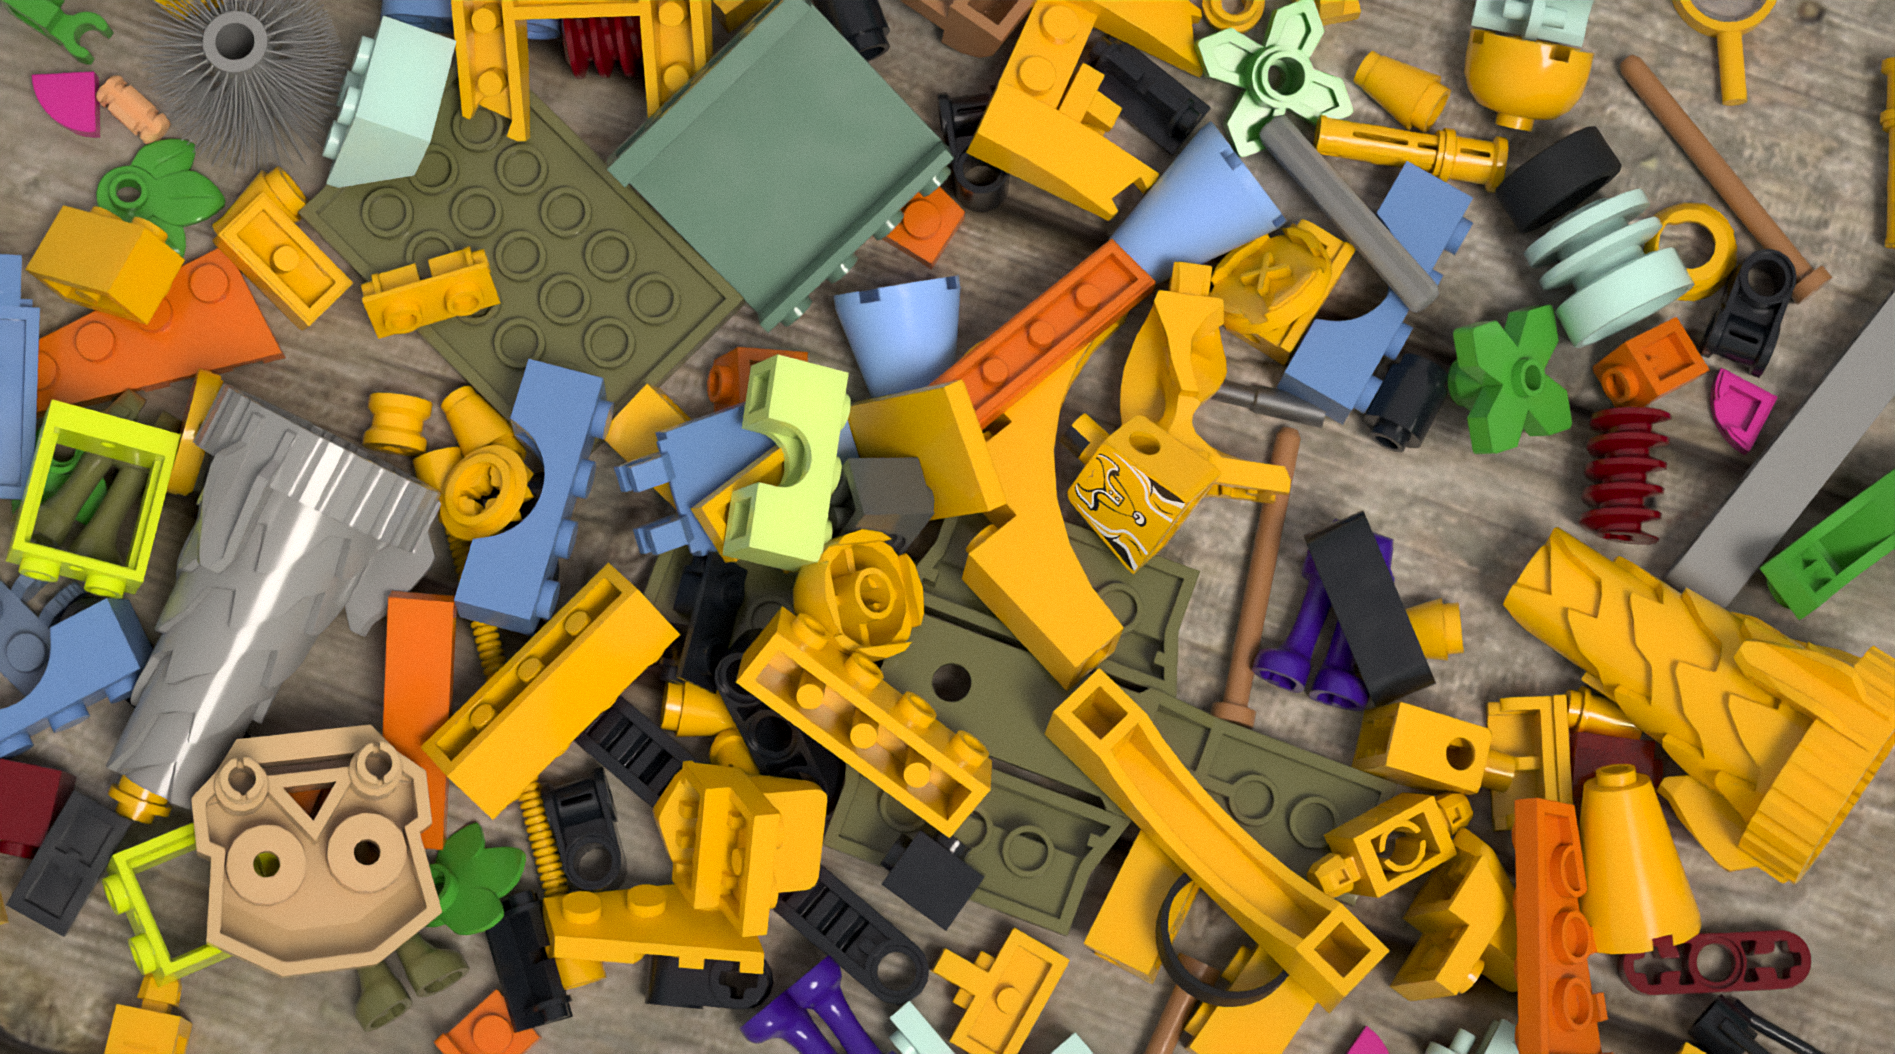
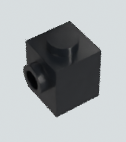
M921 829L913 840L902 833L880 863L883 868L890 872L881 885L945 931L950 927L986 875L965 860L972 850L953 835L948 838L939 830L931 836Z

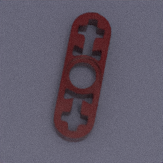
M1789 931L1698 934L1687 942L1678 944L1685 946L1682 956V970L1688 982L1687 985L1679 984L1681 971H1666L1655 974L1654 985L1648 984L1646 974L1635 973L1634 961L1644 958L1645 952L1620 954L1618 958V973L1621 981L1630 991L1643 996L1771 991L1793 988L1802 983L1809 974L1812 961L1810 950L1805 941ZM1672 935L1652 939L1654 950L1652 955L1655 959L1680 958L1676 945L1673 946ZM1741 942L1749 943L1747 956L1772 953L1775 948L1774 942H1779L1782 953L1793 955L1794 964L1783 969V979L1777 978V972L1772 967L1749 968L1748 972L1752 982H1745L1744 976L1747 968V959ZM1709 944H1715L1724 948L1731 959V970L1728 976L1720 982H1711L1705 979L1697 967L1699 952Z

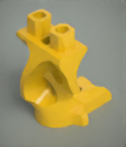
M1174 262L1172 276L1168 283V291H1158L1153 306L1134 340L1124 366L1120 387L1121 426L1134 415L1145 416L1215 465L1222 474L1203 498L1215 497L1274 504L1276 495H1288L1290 491L1291 479L1285 466L1257 463L1225 454L1209 446L1196 433L1193 427L1192 419L1195 411L1215 395L1227 374L1226 356L1219 329L1224 324V303L1221 298L1208 297L1212 273L1211 266Z

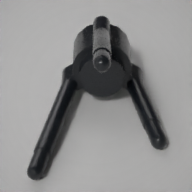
M1722 994L1702 1012L1687 1032L1699 1042L1695 1047L1707 1054H1743L1745 1051L1748 1054H1771L1755 1041L1758 1034L1754 1030L1797 1054H1825L1809 1043L1755 1014L1738 998L1731 1003Z

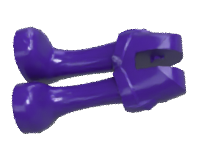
M1335 518L1332 523L1340 519ZM1373 532L1393 582H1395L1391 570L1394 539ZM1309 549L1302 564V576L1308 581V585L1295 623L1286 640L1278 648H1265L1256 654L1252 671L1261 679L1293 693H1301L1305 688L1311 670L1312 654L1332 606ZM1337 619L1327 654L1314 679L1309 697L1314 701L1332 707L1351 711H1364L1369 702L1370 694L1365 682L1356 677L1355 659Z
M830 954L739 1028L747 1041L754 1044H761L770 1039L780 1038L789 1043L800 1054H838L808 1013L807 1009H812L831 1029L847 1054H896L893 1050L883 1053L855 1017L845 1000L840 986L842 979L840 965Z

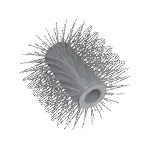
M152 0L189 20L198 28L192 27L173 13L172 15L178 19L158 10L193 30L187 29L181 24L178 26L165 19L161 20L149 15V17L173 25L181 30L142 22L143 24L159 27L186 39L148 31V33L164 36L174 41L142 39L165 45L139 46L174 47L180 49L148 48L170 54L144 56L178 57H153L160 60L142 62V64L165 60L170 62L149 64L156 66L142 69V71L155 67H165V69L148 71V73L170 69L175 70L155 73L161 75L148 78L147 80L160 76L169 77L153 80L158 82L148 86L159 82L165 83L152 87L157 88L152 93L156 90H162L154 95L164 91H172L158 96L163 97L157 101L169 98L159 104L165 102L161 107L168 105L162 109L164 110L169 107L164 111H170L166 115L174 113L167 117L168 119L175 115L169 120L176 119L171 124L182 117L172 127L181 123L177 127L179 128L190 118L188 123L178 130L180 131L187 126L184 131L179 133L185 132L182 137L196 125L194 130L184 137L182 141L193 134L189 138L190 140L198 129L204 125L203 129L187 144L189 145L201 133L193 153L205 142L199 155L200 157L215 138L210 153L207 156L208 159L224 133L222 144L212 164L213 166L229 140L227 151L220 165L221 168L229 148H231L233 139L237 136L230 167L233 156L236 157L239 136L241 145V129L244 122L242 145L234 175L238 163L239 165L241 163L243 146L246 153L244 173L248 148L250 161L251 128L253 132L254 169L256 130L258 174L261 156L260 142L263 162L265 164L261 132L263 134L269 172L266 139L269 149H272L273 156H276L278 166L280 164V167H282L271 129L272 125L287 157L293 165L273 119V116H275L306 164L298 146L293 140L294 138L289 132V128L285 124V120L314 153L309 146L310 143L305 138L306 135L300 128L320 146L322 145L296 119L320 141L322 140L298 119L294 113L316 133L317 131L303 118L328 134V132L308 119L302 112L326 128L328 127L322 122L331 126V124L320 119L322 117L317 113L331 120L334 119L318 112L320 110L315 106L330 113L338 114V112L317 105L314 102L334 106L336 104L314 97L309 93L338 98L320 91L342 92V90L329 88L341 85H321L315 82L344 84L324 78L345 77L342 74H334L333 72L350 70L324 71L327 69L345 68L338 66L349 62L338 65L330 64L346 60L327 63L320 62L324 60H340L341 58L334 57L345 54L325 56L340 53L342 51H334L343 47L330 49L342 45L334 46L340 41L331 43L340 38L326 40L338 36H332L336 32L329 33L336 29L328 31L334 27H328L332 23L323 27L325 23L332 21L324 22L327 18H330V16L324 18L328 14L319 18L321 14L328 10L324 12L320 10L311 17L314 11L324 6V4L316 9L312 8L304 15L305 11L319 0L308 8L306 7L313 0H307L301 6L299 5L303 0H299L292 7L291 5L296 0H291L282 12L281 10L289 0L286 2L285 0H275L274 2L273 0H267L263 10L264 0H254L252 11V0H247V3L244 0V4L243 0H238L239 11L237 9V0H234L235 3H233V0H223L224 7L220 0H216L222 13L219 14L211 0H206L212 12L211 14L200 0H188L199 13L183 0L203 19L202 21L180 0L178 1L189 12L173 1H169L186 12L192 19L186 17L170 5H168L170 7L168 8ZM304 5H306L305 8L301 11V13L298 14L297 16H295V17L292 19V17H293ZM318 16L315 20L308 22L313 17ZM323 20L318 25L309 28L313 23ZM322 25V26H321L320 28H318L316 31L311 32V31L314 30L316 27ZM327 29V30L324 31L322 34H320V35H315V34L318 33L319 31H322V30ZM187 34H190V35H192V36H194V37H196V38H198V39H200V40L194 39V38L190 37V36L187 35ZM329 35L321 40H316L320 36ZM163 42L178 43V44L172 45V44H167V43H163ZM320 42H327L325 44L316 45ZM284 43L280 50H275L278 44ZM330 44H332L331 46H329V47H327V48H325V49L315 50V49H317V48H319V47H322V46H324V45H330ZM323 51H331L328 53L320 54ZM280 55L289 56L287 59H279ZM162 65H183V66L170 67V66H162ZM319 65H322V66H331V67H323V68H311V67H313V66H319ZM215 73L216 75L213 77L206 74ZM328 74V75H340V76H316V75ZM317 78V79L326 80V81L311 80V79ZM176 82H181V83L176 84V85H174V86H172V87L161 88V87H163V86H165V85H168V84H172V83H176ZM214 82L221 83L217 88H211ZM310 87H322V88H327V89H318V88H310ZM178 92V93H177L176 95H174V96L166 97V96H168V95H170V94H172V93ZM297 93L303 94V95H305L306 97H302V96L298 95ZM181 96L178 100L168 103L173 98ZM183 101L178 106L173 107L177 102ZM300 101H303V102H306V103L310 104V105L313 106L315 109H313V108H311V107H309V106H307V105L301 103ZM297 103L303 105L305 108H307L308 110H310L311 112H313L314 114H316V115L319 116L320 118H318V117H316V116H314V115L308 113V112L305 111L302 107H300ZM186 104L182 109L174 111L178 107ZM189 109L184 114L177 116L183 110ZM210 111L207 117L202 119ZM192 112L187 118L184 119V117L188 113ZM201 114H203V115L201 116V118H199L192 126H190L191 123H192L197 117H199ZM210 123H212V125L209 127V129H208V130L205 132V134L203 135V133H204V131L206 130L207 126H208ZM232 123H233L232 131H231L230 135H229L228 138H227V134H228V132H229V130H230V127H231V125H232ZM248 129H249L247 149H246V135H247V132H248ZM210 130L208 137L196 148V146L200 143V141ZM217 131V133L214 135V137H213V138L210 140V142L208 143V141H209V139L211 138V136L213 135V133Z

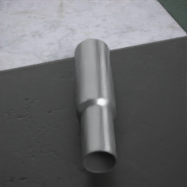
M1224 380L1220 389L1211 399L1250 408L1257 414L1322 428L1326 411L1286 391L1262 385L1252 387Z

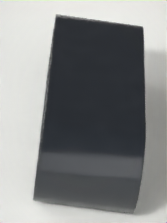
M1359 511L1304 534L1307 547L1375 708L1436 684L1364 511Z
M761 628L749 629L739 635L716 667L715 682L717 689L761 775L803 780L799 773L809 774L817 780L821 789L826 793L828 805L845 778L846 766L844 761L736 683L743 654L763 631ZM770 716L779 717L786 721L791 731L782 730L777 727Z

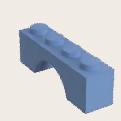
M1406 161L1375 216L1438 286L1443 274L1434 270L1433 267L1443 250L1455 256L1473 225L1472 221L1463 217L1473 197ZM1388 286L1383 302L1374 310L1361 317L1346 321L1315 319L1284 372L1277 388L1326 411V416L1342 425L1353 408L1364 414L1383 382L1372 375L1382 356L1385 355L1395 361L1413 327L1403 322L1409 308Z
M528 359L510 419L515 438L537 456L544 468L545 476L542 493L531 513L517 526L495 536L472 540L454 598L461 618L530 636L536 634L541 618L547 620L552 618L560 591V582L552 580L559 557L564 559L570 558L578 532V522L571 520L577 497L588 498L595 477L596 462L589 460L595 438L605 440L613 417L614 402L607 401L604 378Z
M106 598L50 627V658L40 682L24 699L14 705L0 709V759L8 760L29 750L34 746L30 737L50 726L53 732L57 733L80 724L90 717L87 707L107 697L111 704L131 697L134 686L153 649L130 600Z

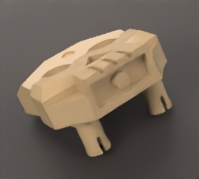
M371 724L236 739L217 771L191 798L197 856L211 862L206 944L281 979L375 967L442 913L420 835L432 824L426 770L399 753ZM332 788L314 821L288 794ZM363 841L374 843L379 849L378 861L371 865L359 863L354 856V848L357 844ZM263 853L274 855L280 864L278 872L271 877L258 875L253 867V862L257 856Z

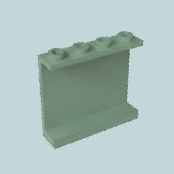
M772 0L607 157V170L624 188L631 184L758 313L759 324L769 333L780 322L785 327H788L799 319L812 303L808 295L825 279L833 284L846 275L858 260V256L854 252L871 236L877 241L887 236L902 221L905 215L900 209L918 192L923 197L934 192L950 175L951 170L947 165L954 157L950 148L810 0Z

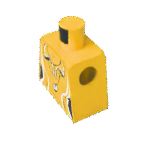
M1084 413L1067 429L1059 441L1085 465L1067 491L1068 500L1132 574H1135L1169 543L1222 474L1215 465L1141 415H1134L1119 429L1109 435L1089 415Z

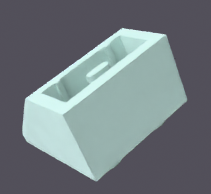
M386 16L382 17L373 39L362 35L353 59L351 71L347 70L342 82L344 84L340 88L342 92L339 91L336 106L340 107L337 121L333 120L322 152L323 157L332 159L326 184L341 188L415 175L431 142L456 45L455 40Z

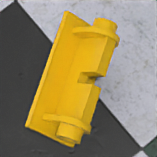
M468 246L459 251L428 259L432 277L420 280L415 263L380 274H371L372 281L361 284L364 296L362 297V302L378 339L394 334H406L425 325L456 316H468L478 312L480 309L501 304L490 274L491 268L485 249L472 252L471 247Z

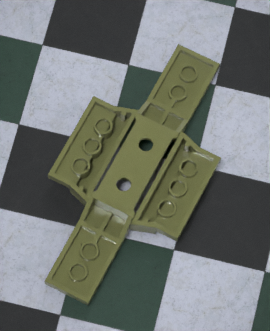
M983 513L945 518L937 541L916 566L923 586L924 616L921 626L912 628L910 637L906 641L912 643L905 651L873 663L882 671L884 675L883 680L901 694L910 691L923 698L936 712V720L955 734L958 730H963L973 735L986 747L989 757L1101 799L1106 810L992 768L991 790L953 834L954 837L972 849L965 860L986 875L968 901L1067 937L1089 875L1128 825L1139 827L1045 735L1053 711L1091 675L1087 674L1066 691L1031 653L1010 646L1013 645L1029 651L961 579L968 557L966 552L968 544L978 533L993 523ZM1064 521L1070 545L1092 588L1124 627L1115 651L1089 674H1093L1100 668L1116 684L1137 691L1134 692L1120 687L1147 713L1165 742L1213 800L1264 849L1294 873L1309 882L1307 872L1312 864L1328 853H1332L1324 834L1393 798L1398 784L1219 719L1177 699L1178 634L1200 571L1155 555L1135 574H1132L1097 533ZM688 545L659 554L643 594L668 622L689 625L691 615L678 613L673 610L682 576L683 565H690L692 558ZM741 559L733 562L748 570L744 585V601L737 612L728 649H730L739 635L745 631L755 628L764 629L782 606L795 615L793 587L798 572L785 574L782 569ZM937 618H940V619L946 620V621H948V622L954 623V624H956V625L965 627V628H967V629H970V630H973V631H975V632L981 633V634H983V635L992 637V638H994V639L1000 640V641L1005 642V643H1008V644H1010V645L1001 643V642H999V641H996V640H993V639H991V638L985 637V636H983V635L974 633V632H972V631L966 630V629L961 628V627H958V626H956V625L947 623V622L942 621V620H939V619H937ZM947 665H956L963 668L971 680V688L968 694L956 702H947L940 699L932 686L935 673ZM846 763L845 784L822 846L883 868L880 863L902 833L913 840L921 829L931 836L935 834L937 829ZM1347 892L1334 899L1344 905L1354 907L1359 895Z

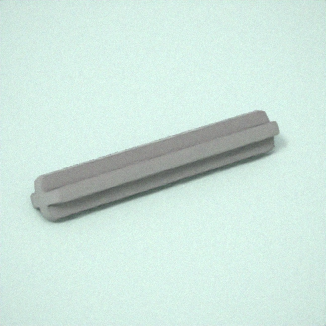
M1279 115L1267 123L1259 133L1262 144L1403 303L1415 313L1424 310L1428 305L1432 304L1439 295L1438 286L1435 281L1289 118Z

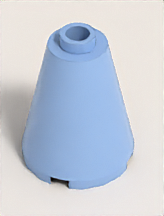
M1210 121L1192 138L1109 240L1113 239L1156 281L1155 285L1170 279L1174 262L1203 264L1279 229L1287 220L1233 151L1220 131Z
M959 275L833 296L835 310L871 398L926 387L956 363L961 290Z

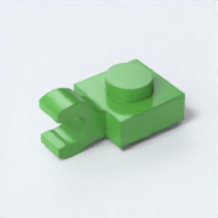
M0 0V3L11 15L57 45H63L74 59L86 65H91L95 59L87 49L80 46L81 36L91 30L98 31L108 39L114 34L107 22L96 13L80 12L75 15L65 14L61 10L65 2L64 0Z

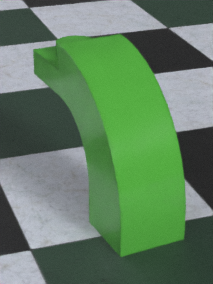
M1895 468L1809 529L1759 568L1767 578V585L1774 599L1783 607L1791 609L1799 621L1820 607L1851 580L1895 549Z

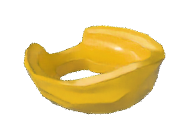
M1683 202L1657 212L1654 216L1659 218L1663 227L1652 239L1645 243L1643 252L1648 254L1659 250L1660 235L1668 224L1679 225L1689 222L1703 226L1713 237L1715 244L1714 254L1710 261L1703 266L1694 269L1686 268L1695 285L1677 300L1697 301L1712 296L1725 285L1737 263V244L1734 230L1728 220L1719 211L1706 203Z

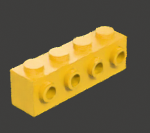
M608 562L420 748L458 788L494 820L509 804L521 796L524 789L555 758L561 756L569 748L572 741L603 711L610 708L618 696L648 666L655 663L662 656L665 649L680 634L648 599Z
M782 606L743 654L736 683L950 838L991 790L992 760L988 758L989 752L986 747L970 733L958 730L955 734L936 720L937 715L934 709L917 694L910 691L901 694L883 680L884 675L882 671L864 655L853 652L848 656L833 647L828 642L831 639L829 632L813 617L804 613H799L798 616H795Z

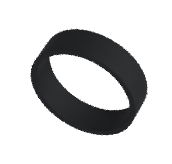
M1184 872L1168 892L1160 907L1156 921L1157 950L1169 976L1187 994L1215 1006H1245L1269 996L1289 976L1284 969L1275 979L1264 986L1237 992L1220 990L1206 985L1191 975L1181 964L1171 945L1168 919L1174 897L1184 886L1193 881Z

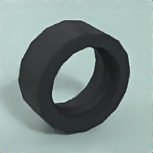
M1588 126L1555 142L1522 164L1497 186L1495 195L1519 232L1527 233L1562 216L1595 194L1620 172L1622 165L1596 126Z

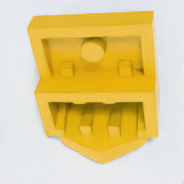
M683 761L682 770L673 777L655 804L653 815L666 853L673 862L672 881L693 909L719 907L741 937L767 935L769 911L776 906L778 893L808 890L814 887L818 881L827 808V795L819 785L805 780L745 773L742 768Z
M1466 828L1459 829L1452 840L1458 855L1433 869L1402 918L1423 933L1389 986L1408 1001L1455 996L1458 992L1463 994L1470 989L1481 973L1501 988L1509 992H1518L1514 976V961L1517 955L1516 915L1513 909L1515 888L1494 850Z

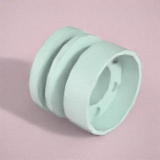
M1642 189L1631 190L1612 198H1602L1577 209L1556 222L1545 235L1531 244L1523 253L1530 267L1535 269L1559 260L1561 261L1540 278L1539 283L1543 290H1553L1573 283L1577 292L1568 297L1557 308L1555 313L1574 348L1591 345L1634 325L1677 300L1695 285L1675 248H1664L1648 254L1643 252L1641 246L1652 239L1663 226L1659 218L1655 216L1640 220L1631 225L1628 224L1650 206V202Z

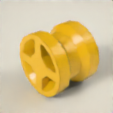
M370 394L368 409L373 414L371 428L364 432L362 445L370 450L393 455L420 456L425 454L427 440L422 435L423 425L431 417L433 404L425 399L403 394Z

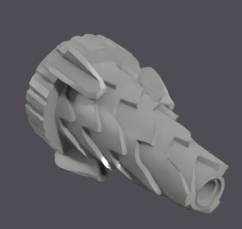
M226 383L222 384L193 440L195 445L209 453L210 456L204 474L203 489L196 503L199 506L197 520L178 557L176 584L154 628L155 631L162 634L134 686L130 702L136 707L106 763L108 769L125 775L138 786L167 799L170 803L192 810L191 798L217 771L236 739H243L251 721L254 720L262 724L283 682L303 663L319 634L332 623L345 606L350 630L366 637L372 625L387 615L388 596L392 591L410 592L432 569L437 559L428 532L441 506L438 500L441 493L437 489L351 442L272 403Z

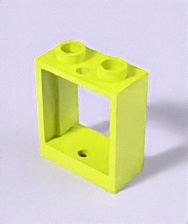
M52 399L43 419L6 562L20 565L18 570L20 574L40 581L57 582L59 575L84 581V590L98 596L121 599L124 592L135 595L144 581L181 434ZM56 444L150 469L125 567L30 542Z
M194 823L112 855L106 868L109 876L102 879L103 889L112 910L116 915L125 912L135 933L134 937L128 939V944L136 966L142 975L152 972L158 988L232 957L221 950L205 944L171 959L135 877L137 873L196 850ZM263 853L256 857L253 867L258 875L271 877L278 872L280 864L274 855Z

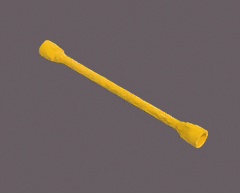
M448 447L420 455L413 460L416 476L441 493L448 475L464 456L460 447ZM439 509L437 512L439 523L443 524ZM445 529L446 535H449L447 541L452 543L449 545V548L453 551L451 555L455 559L453 563L454 566H457L456 573L460 574L458 576V581L460 582L471 542L461 541ZM473 621L470 625L472 629H475L473 630V636L477 637L475 638V643L479 644L477 651L481 652L479 654L480 660H484L481 662V666L486 668L483 670L485 676H488L485 678L487 682L505 665L506 657L502 656L504 654V649L500 648L502 642L497 640L500 638L499 633L495 632L498 630V627ZM537 776L524 789L518 801L522 802L520 804V809L524 810L522 816L527 818L524 820V824L529 826L526 828L528 834H531L528 839L533 842L531 844V849L535 850L533 857L538 858L535 860V864L540 866L537 868V872L542 874L539 876L540 881H544L541 885L542 889H546L544 897L566 896L569 894L566 893L569 891V887L564 885L567 880L565 877H562L565 873L563 869H560L562 862L558 861L560 859V855L556 853L558 847L553 845L556 843V840L551 837L553 834L551 829L549 830L550 825L547 822L548 819L545 814L543 800L540 798L541 791L538 790L540 782H536L538 780ZM551 945L545 947L547 958H555L564 990L577 988L607 978L603 961L556 958L553 955Z

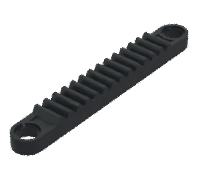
M621 695L618 696L610 708L603 711L573 740V742L586 751L651 808H654L673 777L682 770L683 761L700 763ZM820 864L818 881L811 889L778 893L777 904L772 910L826 956L830 954L845 972L876 998L887 1004L901 1005L913 1001L923 992L928 983L929 965L925 954L913 941ZM892 953L907 955L914 962L916 968V977L913 983L900 991L884 987L879 981L877 974L881 960Z

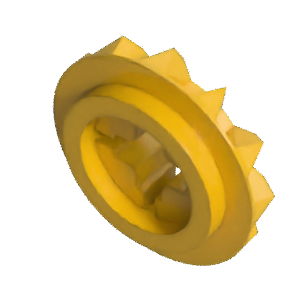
M490 445L474 450L456 464L443 485L440 495L441 506L439 508L442 522L453 536L461 541L465 540L472 543V540L476 538L504 533L506 526L511 521H523L519 509L523 503L534 498L527 486L534 473L525 465L522 457L508 447ZM493 487L500 491L497 498L487 500L485 507L472 500L490 495Z

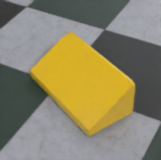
M264 192L259 194L212 240L243 274L301 331L308 328L353 284Z

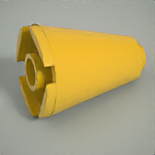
M1611 764L1598 768L1596 770V777L1586 781L1583 788L1579 837L1588 890L1582 897H1578L1579 910L1586 917L1589 926L1593 927L1597 953L1634 954L1654 951L1652 939L1672 934L1673 946L1687 942L1699 934L1702 926L1701 915L1650 777L1645 774L1636 773V767L1631 764Z

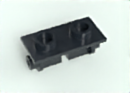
M1111 35L1108 39L1102 37L1088 55L1091 59L1087 65L1105 75L1097 91L1122 108L1120 115L1171 156L1211 110L1209 105L1137 48Z
M708 552V556L692 555L690 565H683L682 576L673 610L681 614L691 615L689 625L669 622L680 635L665 649L662 656L658 659L657 666L662 668L660 676L662 681L682 686L688 682L709 693L716 694L715 670L729 650L728 646L737 612L744 601V585L748 570L733 562L725 563L720 555Z
M527 890L509 896L508 900L500 901L504 909V916L494 927L486 930L485 934L514 1033L573 1017L569 1002L573 1001L571 994L567 995L566 990L563 988L555 958H547L545 947L550 945V941L543 920V900L538 899L537 892L534 893L533 890Z

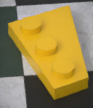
M642 884L631 889L595 893L576 891L566 896L543 898V920L553 955L556 958L634 964L641 960L645 954L665 955L679 958V968L704 969L705 959L739 961L740 973L763 974L764 951L758 936L741 937L719 907L693 909L675 884L661 886Z

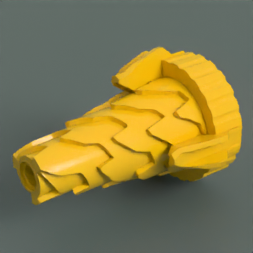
M1560 527L1553 529L1547 542L1534 554L1517 582L1512 585L1503 603L1512 617L1526 631L1585 670L1586 673L1581 680L1618 704L1627 718L1637 728L1661 744L1669 756L1689 774L1665 777L1656 792L1668 800L1677 818L1715 863L1729 873L1758 867L1782 884L1788 881L1793 885L1798 883L1840 828L1895 746V658L1873 645L1860 658L1839 649L1791 639L1757 617L1730 612L1687 587L1683 593H1680L1623 557L1617 556L1611 561Z

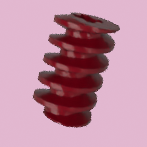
M640 16L562 18L565 59L569 63L576 79L586 78L591 61H594L601 78L611 77L616 60H619L626 77L636 76L640 60L643 59Z
M1620 406L1600 410L1591 415L1589 425L1592 430L1601 435L1590 438L1586 446L1588 453L1598 460L1589 462L1584 467L1583 474L1586 479L1596 485L1586 487L1581 492L1583 503L1593 508V510L1581 513L1578 518V524L1583 530L1597 537L1617 543L1651 545L1659 542L1658 537L1642 530V524L1661 520L1662 518L1661 512L1645 506L1644 503L1646 498L1664 494L1665 488L1648 481L1647 475L1667 469L1665 461L1650 456V449L1669 445L1670 438L1653 431L1652 428L1653 424L1672 420L1670 413L1649 407Z

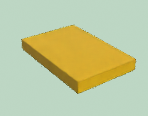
M962 379L865 399L851 404L848 422L860 458H919L926 485L932 490L934 495L935 514L930 520L988 512L1007 503L966 385Z

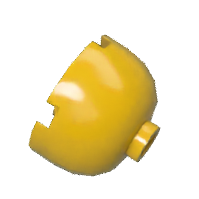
M1471 28L1465 55L1464 74L1468 90L1477 103L1497 112L1495 124L1532 131L1534 120H1555L1575 106L1582 97L1587 85L1595 53L1580 51L1581 49L1540 40L1535 42L1524 40L1521 36L1505 37L1496 35L1494 31Z
M860 529L829 540L824 544L823 553L820 555L817 563L803 565L799 569L793 587V606L796 616L799 613L807 614L826 628L831 636L828 642L833 647L848 656L853 652H857L875 662L905 651L912 643L906 641L910 637L912 628L921 626L924 616L923 586L916 566L908 554L897 555L894 549L885 543V541L892 540V538L883 532Z

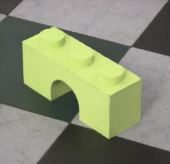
M779 354L751 366L742 429L764 434L771 438L779 448L781 447L785 458L784 474L778 486L757 482L732 491L723 556L792 572L798 571L803 565L818 562L820 555L823 553L824 544L832 539V523L828 520L831 494L839 483L842 470L841 460L837 456L840 431L848 420L851 407L850 397L846 394L848 372Z

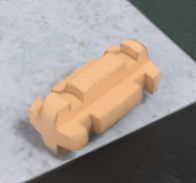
M114 75L110 77L97 91V101L104 108L108 107L111 114L136 136L140 135V138L146 145L161 140L168 132L171 123L166 115L163 113L158 115L159 111L133 86H127V83L121 76Z

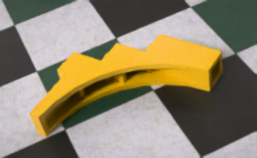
M1128 312L985 428L987 432L983 433L1007 503L991 511L982 512L993 524L983 529L968 544L966 548L968 557L961 579L1066 691L1115 651L1124 627L1092 588L1070 545L1056 491L1054 446L1059 414L1069 389L1092 354L1125 323ZM980 341V342H978L977 344H975L973 347H971V348L962 356V358H963L966 354H968L971 350H973L976 346H978L981 342H983V341Z

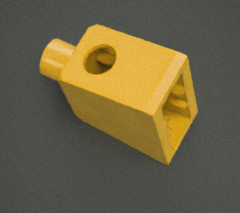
M1397 702L1364 711L1351 767L1399 785L1439 795L1443 793L1472 795L1477 794L1480 787L1505 793L1509 789L1514 777L1516 759L1513 755L1489 749L1492 731L1488 728L1414 705Z

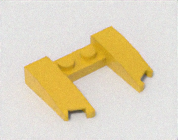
M451 0L462 117L470 120L474 117L479 105L512 120L506 137L515 141H527L530 138L527 20L640 16L648 118L713 57L711 0Z
M1037 0L1031 8L966 153L1107 221L1111 220L1118 212L1112 198L1132 183L1145 194L1157 182L1160 174L1099 133L1057 110L1058 104L1093 27L1200 78L1203 70L1194 49L1192 24L1200 22L1202 10L1189 0Z

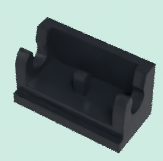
M74 790L6 903V906L65 937L101 879L112 855L116 853L134 820L106 807L93 797Z

